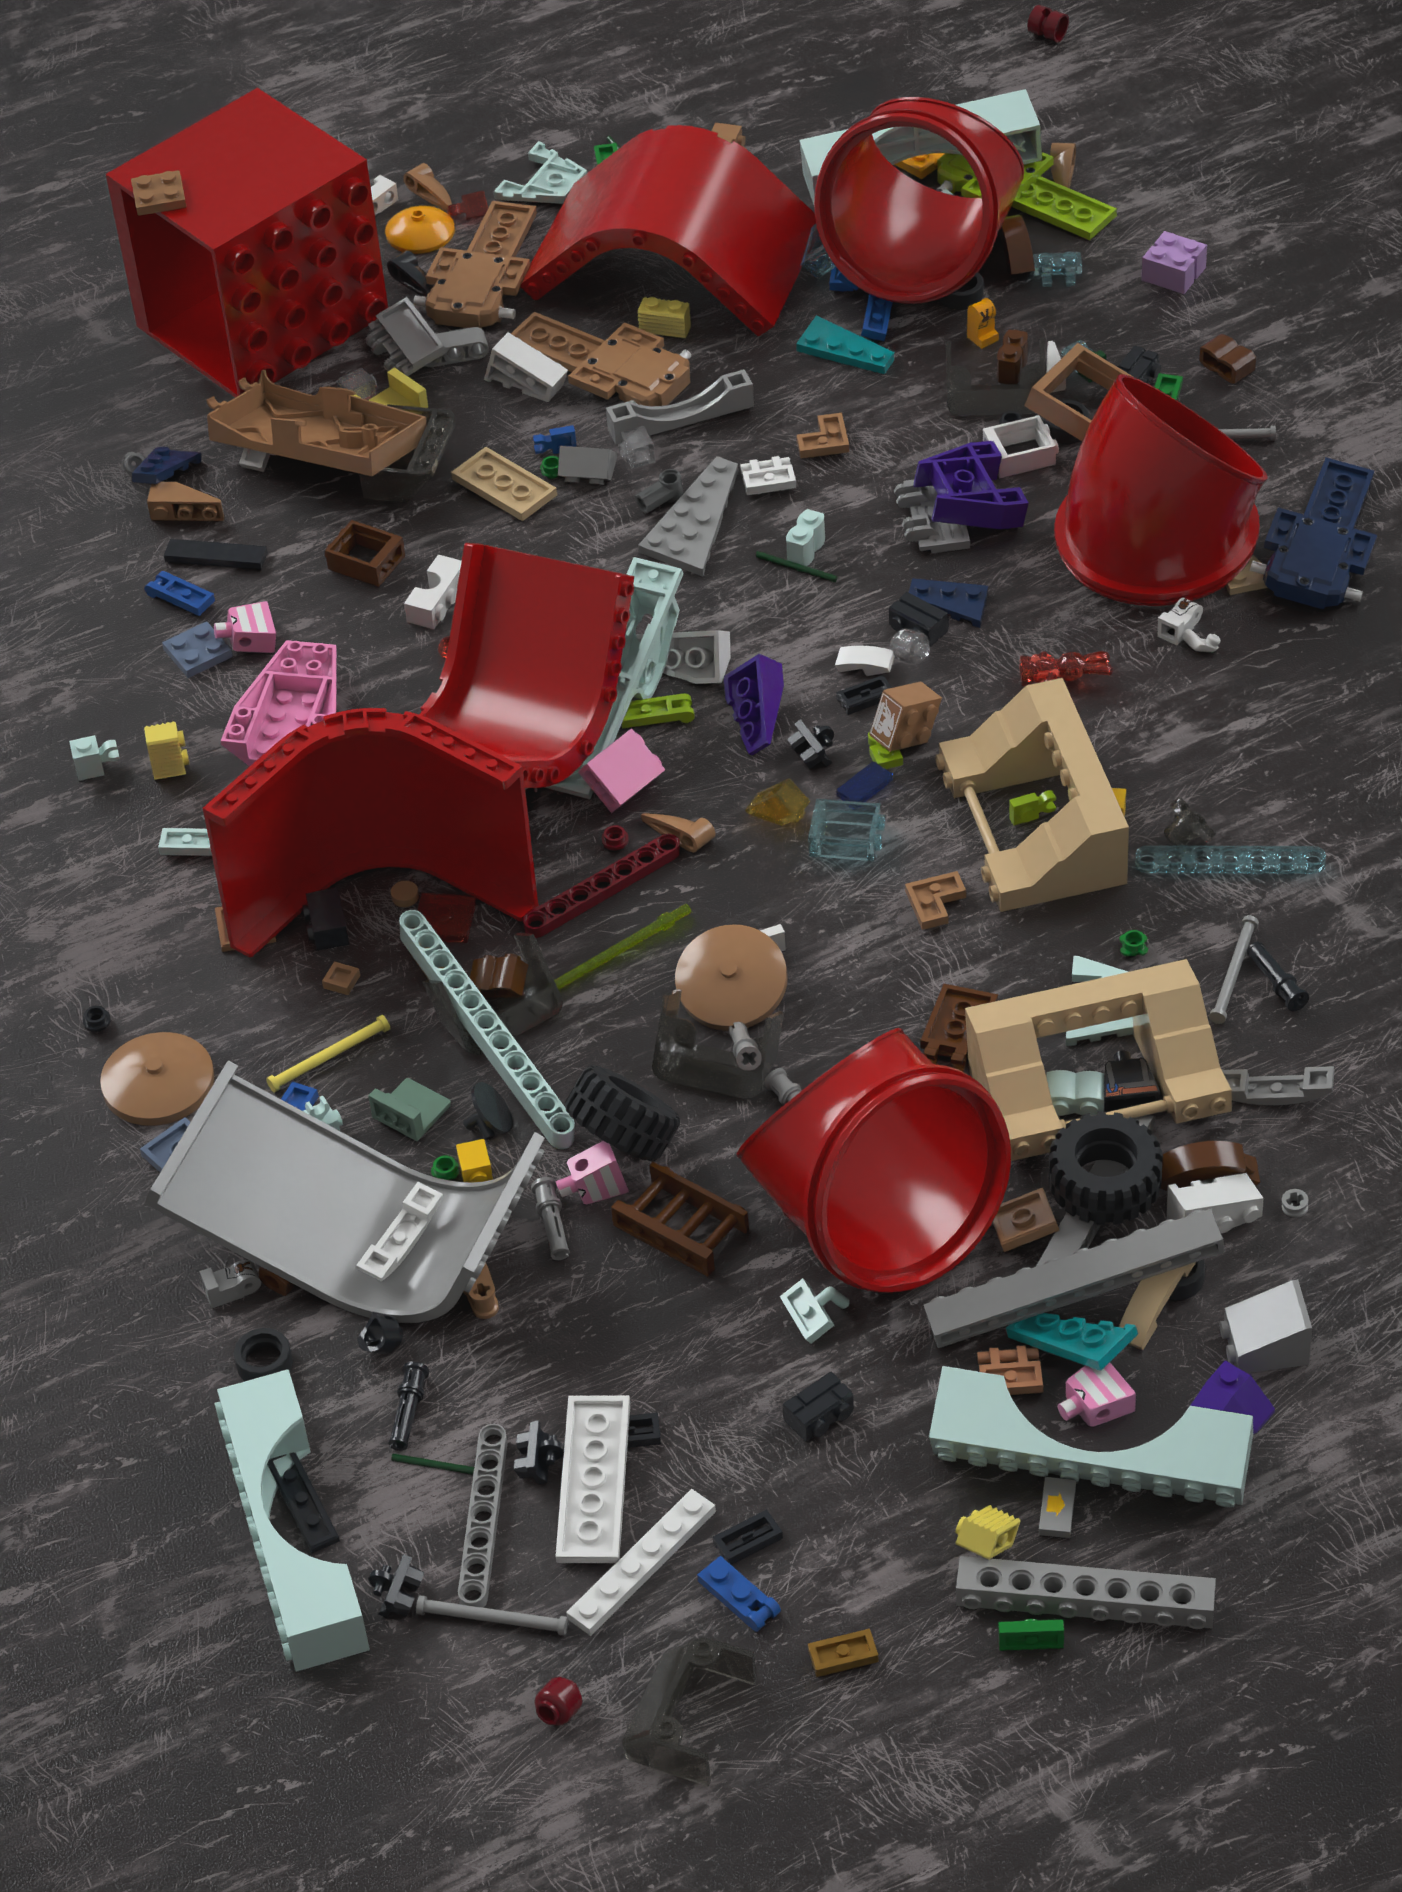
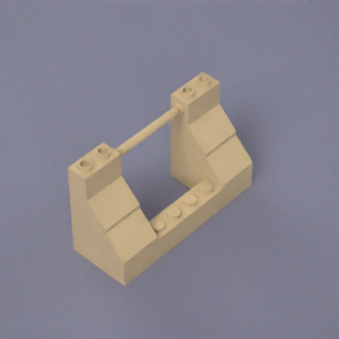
M1063 678L1025 686L1000 711H995L970 736L939 743V754L935 755L938 770H943L944 785L946 789H951L953 797L965 796L989 853L985 854V866L981 867L984 883H989L991 901L997 902L1000 912L1127 884L1129 826ZM1060 775L1063 786L1067 785L1070 802L1048 822L1042 823L1019 846L999 851L976 793Z
M1187 959L965 1008L969 1073L972 1078L981 1083L990 1093L1004 1116L1010 1137L1011 1161L1049 1153L1051 1143L1055 1140V1135L1060 1129H1066V1124L1070 1122H1065L1063 1119L1059 1120L1053 1107L1036 1039L1039 1037L1133 1017V1036L1150 1067L1163 1100L1106 1112V1114L1114 1115V1112L1121 1113L1124 1118L1129 1119V1117L1137 1118L1167 1111V1113L1172 1114L1177 1124L1232 1111V1089L1220 1068L1200 984Z

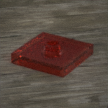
M422 893L418 911L423 914L442 941L467 943L476 906V896Z

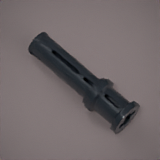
M1261 942L1252 943L1247 949V954L1271 981L1274 993L1285 1000V1005L1289 1011L1293 1012L1302 1009L1309 1001L1307 991L1300 989L1296 978L1291 974L1285 973Z
M411 1361L403 1365L402 1372L404 1377L402 1384L397 1389L400 1400L391 1437L388 1442L390 1448L397 1451H404L408 1448L417 1403L424 1397V1380L428 1378L430 1373L429 1368L419 1362Z

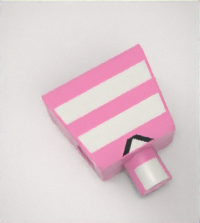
M267 601L232 607L228 610L227 622L214 623L215 638H230L234 651L275 653L276 631Z
M604 1141L568 1159L567 1165L571 1175L556 1181L562 1198L578 1191L583 1204L594 1203L629 1192L609 1143Z
M1109 1362L1101 1371L1084 1366L1066 1381L1067 1400L1058 1404V1411L1064 1420L1067 1421L1079 1414L1088 1426L1094 1427L1134 1412L1136 1393Z

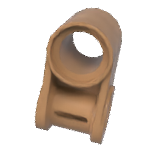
M485 1262L469 1293L463 1291L464 1295L467 1296L474 1315L480 1319L491 1318L499 1310V1304L495 1296V1286Z

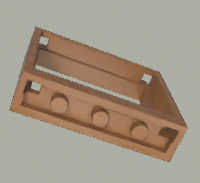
M1077 343L1031 388L1025 407L1083 441L1092 420L1050 394L1074 370L1108 390L1119 374L1131 375Z

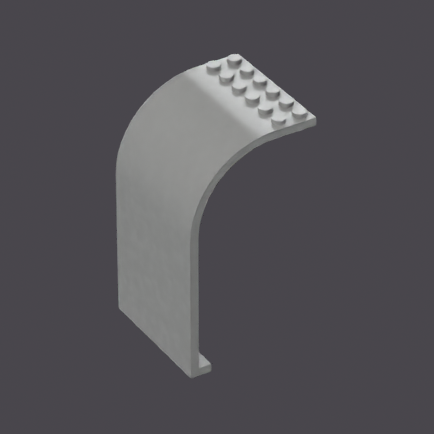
M228 1060L152 1185L144 1203L337 1307L368 1318L371 1317L373 1312L393 1315L398 1323H418L446 1314L457 1303L463 1291L468 1293L471 1291L544 1153L540 1146L545 1137L534 1132L514 1168L499 1178L473 1183L435 1178L396 1162L234 1075L238 1065ZM417 1182L442 1193L443 1198L425 1231L407 1257L385 1280L381 1282L356 1269L357 1263L371 1244L375 1246L398 1216L402 1210L403 1201Z

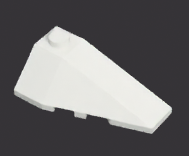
M715 630L673 633L663 673L695 684L722 683L731 658L730 632ZM636 634L640 642L644 634Z

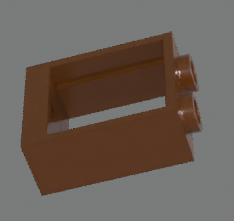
M351 520L340 531L335 540L326 547L325 557L328 570L379 587L405 557L403 537ZM356 544L379 552L370 563L348 556Z

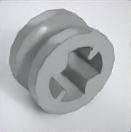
M1299 1189L1286 1191L1282 1196L1283 1212L1293 1218L1304 1216L1308 1211L1307 1194ZM1296 1200L1297 1204L1300 1202V1205L1293 1206V1203L1290 1204V1201Z

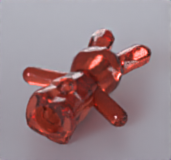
M1042 651L1040 654H1034L1032 657L1021 655V685L1026 686L1034 681L1041 683L1057 679L1058 677L1063 678L1065 681H1075L1081 678L1083 674L1112 675L1113 668L1107 664L1110 661V655L1105 651H1097L1085 655L1077 652H1067L1061 655L1059 659H1054L1045 651Z

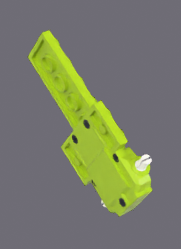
M1042 152L1041 161L1024 164V178L1011 207L1088 240H1091L1117 216V208L1041 177L1054 164L1053 156ZM945 153L937 160L938 182L941 184L936 189L937 191L942 192L947 189L952 194L956 191L961 192V196L966 198H982L974 171L963 155Z

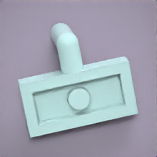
M803 1278L780 1296L805 1340L811 1344L834 1326L823 1306L830 1300L841 1309H845L849 1305V1299L833 1287H827L816 1296L810 1284Z

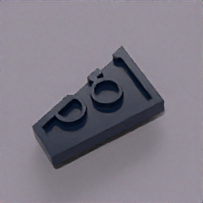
M157 447L132 472V481L135 483L158 484L174 476V471L188 469L190 462L194 464L202 462L201 452L169 450L168 447Z
M912 578L909 589L910 594L951 614L952 619L960 621L963 618L971 621L972 626L981 627L988 597V586Z

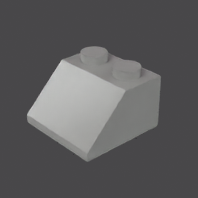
M560 446L558 476L565 477V482L579 483L580 479H589V484L604 485V480L611 481L618 453L610 449Z

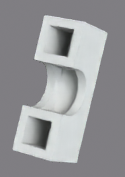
M437 555L427 570L429 589L415 587L404 603L408 623L435 629L440 620L442 621L445 618L446 611L456 600L461 560Z

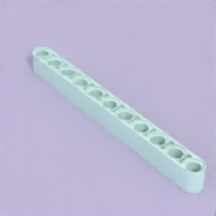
M408 910L402 913L399 924L400 938L403 944L548 1142L557 1149L569 1148L574 1142L575 1121L566 1112L565 1106L423 914L416 910Z

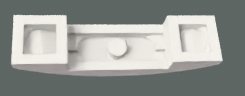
M417 1182L403 1201L402 1210L378 1243L375 1246L371 1244L357 1263L356 1269L381 1282L385 1280L413 1249L434 1216L443 1198V1194Z

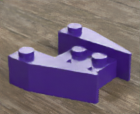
M994 441L968 443L918 461L913 483L914 488L933 486L938 494L932 514L933 522L994 529L1023 527L1029 502L1021 488L996 489L992 480H997L1002 455Z

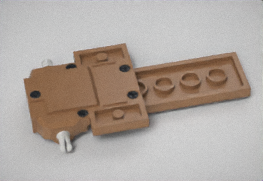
M492 201L467 251L440 247L426 275L427 284H433L434 286L430 293L427 294V297L415 296L414 306L425 307L427 316L435 320V324L481 328L493 325L495 322H500L502 318L514 319L515 309L504 308L502 297L504 294L517 295L521 287L520 284L530 267V259L518 258L516 256L537 215L536 206Z
M533 312L511 333L572 372L568 375L569 384L605 399H609L617 392L619 393V398L624 402L630 401L645 406H666L690 384V365L688 359L691 358V353L688 350H683L680 354L662 349L664 347V338L625 322L607 340H602Z

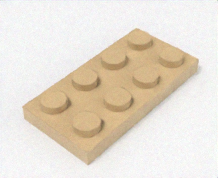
M488 447L480 450L451 472L452 480L521 521H524L557 496L556 487Z

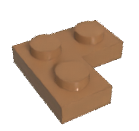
M842 413L817 416L820 432L797 435L800 458L849 452V442Z
M958 871L905 884V892L922 930L948 924V914L943 903L966 898V889Z

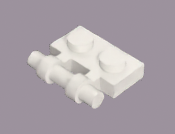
M775 456L771 457V460L758 462L755 459L750 460L749 463L740 464L747 495L796 488V479L789 457L780 458Z

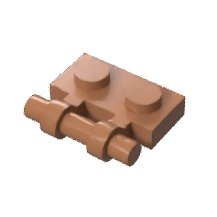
M1025 1345L1016 1346V1349L1012 1350L989 1348V1351L977 1352L978 1364H986L979 1365V1372L1004 1376L1010 1395L1043 1393L1040 1361H1028L1039 1360L1038 1348H1026Z

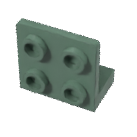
M406 1078L391 1094L384 1093L375 1088L368 1095L372 1118L415 1141H418L451 1106L450 1099L410 1078Z

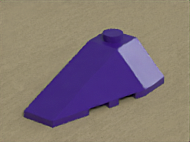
M762 654L754 656L724 676L725 699L727 704L733 708L734 713L732 716L741 727L740 735L748 754L752 756L771 744L784 688L782 664Z
M1224 1361L1212 1374L1190 1405L1253 1416V1435L1263 1427L1275 1412L1274 1406L1252 1376L1227 1361Z

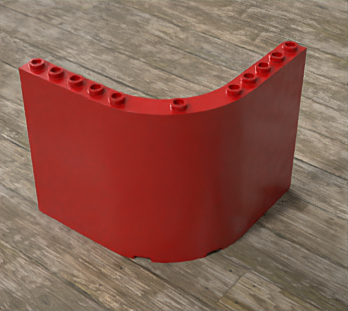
M669 125L666 129L655 131L650 129L628 141L574 183L520 285L534 300H538L593 258L606 251L620 248L643 249L665 256L682 266L757 336H761L774 327L817 237L818 229L815 213L758 158L737 142L733 141V143L717 137L718 133L693 126Z
M465 543L445 664L439 678L442 684L437 693L432 692L421 707L419 715L434 720L520 764L523 767L525 788L549 787L565 780L593 753L594 747L608 720L612 705L617 698L616 688L622 668L621 658L626 643L625 633L627 622L630 618L629 608L631 596L634 592L633 583L635 576L484 544Z
M361 708L323 716V721L309 727L304 724L279 740L203 807L230 947L247 957H253L303 911L302 905L308 904L306 893L325 890L347 876L374 868L404 867L429 873L518 921H523L524 916L528 912L539 906L523 767L434 720L412 712L405 711L404 714L389 713L386 708Z

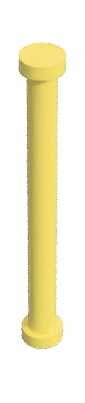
M380 1015L376 1018L377 1021L279 1075L267 1077L268 1086L275 1093L280 1090V1086L380 1031L386 1032L390 1030L387 1019L384 1015Z

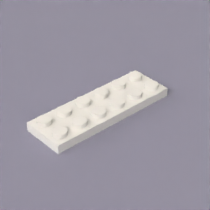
M568 1396L556 1544L557 1563H617L620 1560L630 1416L629 1396Z

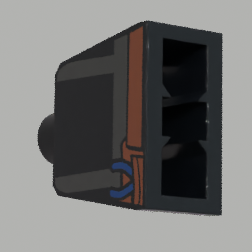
M1122 1050L1114 1054V1061L1105 1063L1104 1112L1159 1101V1087L1146 1059H1131L1130 1052Z

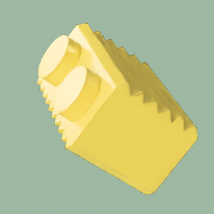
M644 297L638 309V325L640 329L656 335L679 338L687 337L691 327L688 302L684 303L678 300L666 301L665 299L661 300L655 297Z
M174 721L171 723L167 722L166 724L162 723L161 725H151L150 727L146 726L144 728L154 780L186 774L185 765L190 764L187 749H181V747L186 746L183 730L177 731L176 722Z
M991 1505L980 1511L974 1510L969 1517L963 1516L959 1520L956 1527V1534H958L956 1545L990 1560L1012 1547L1020 1525V1519H1015L1013 1515L1009 1516L1008 1512L1004 1514L1002 1510L993 1509Z

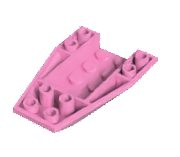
M286 640L234 706L222 736L221 745L250 767L288 733L304 724L309 727L321 722L325 715L337 713L336 645Z

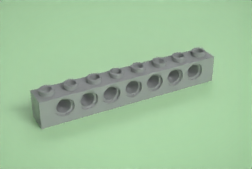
M960 1556L956 1584V1606H964L968 1609H996L1001 1612L1021 1611L1034 1615L1055 1614L1067 1618L1075 1616L1088 1617L1100 1621L1111 1619L1122 1620L1128 1623H1156L1160 1626H1189L1193 1629L1212 1628L1216 1578L1000 1559L989 1560L986 1558Z

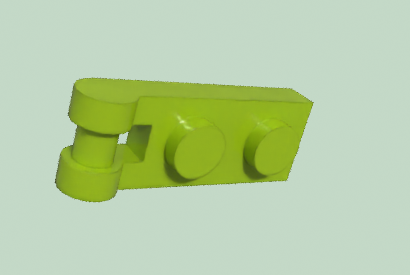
M676 694L631 701L622 721V728L678 720L683 723H689L695 718L694 710L691 707V696L689 694Z

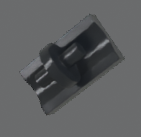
M800 719L794 724L798 731L787 739L796 753H799L809 745L810 748L799 755L809 769L820 762L825 767L829 766L832 761L826 755L823 747L832 746L834 731L829 726L820 727L817 725L813 728L814 733L812 734Z
M538 1420L530 1422V1430L528 1432L517 1434V1448L521 1454L527 1453V1457L514 1460V1471L520 1479L533 1477L540 1485L548 1481L549 1465H554L555 1460L564 1456V1445L557 1441L556 1435H549L542 1431L541 1423Z
M403 1554L394 1576L390 1574L392 1568L388 1565H383L381 1570H374L370 1573L368 1581L374 1587L373 1594L381 1596L383 1591H387L378 1615L387 1618L390 1611L404 1616L408 1615L415 1597L399 1591L402 1585L417 1592L425 1573L409 1565L412 1557Z

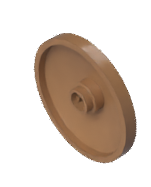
M744 925L719 926L697 936L681 954L675 972L676 990L680 1002L687 1013L707 1027L729 1031L730 1026L735 1028L734 1022H742L748 1028L760 1023L771 1015L783 999L788 980L786 963L778 945L760 930Z
M158 1032L134 1038L112 1053L102 1069L100 1084L106 1105L115 1115L130 1123L156 1126L181 1120L196 1111L213 1086L215 1076L211 1057L199 1042L178 1033Z

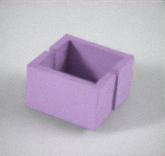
M1164 231L1156 240L1154 246H1151L1142 257V281L1185 294L1194 283V279H1197L1206 268L1207 245Z

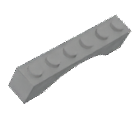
M743 369L720 376L703 392L676 404L645 406L628 401L606 407L608 431L614 443L618 445L754 407L753 384Z

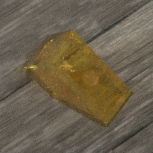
M789 778L758 792L745 811L750 815L783 826L787 823H796L801 820L806 814L804 810L810 803V800Z

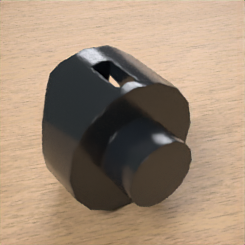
M373 1312L368 1323L357 1337V1341L363 1351L387 1355L401 1344L403 1330L399 1327V1323L393 1315Z

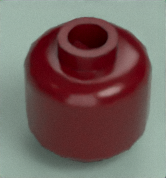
M554 1677L549 1680L536 1694L534 1700L538 1717L546 1724L561 1726L569 1722L580 1710L583 1703L582 1695L576 1683L563 1677Z

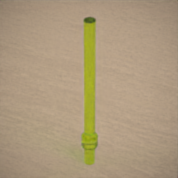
M685 903L670 913L666 911L659 915L655 922L550 982L551 989L557 992L659 931H666L675 926L676 921L691 913L689 905Z

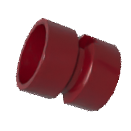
M1037 5L1030 13L1027 28L1029 33L1041 37L1044 35L1046 39L1060 42L1067 32L1069 17L1062 12L1052 11L1050 8Z

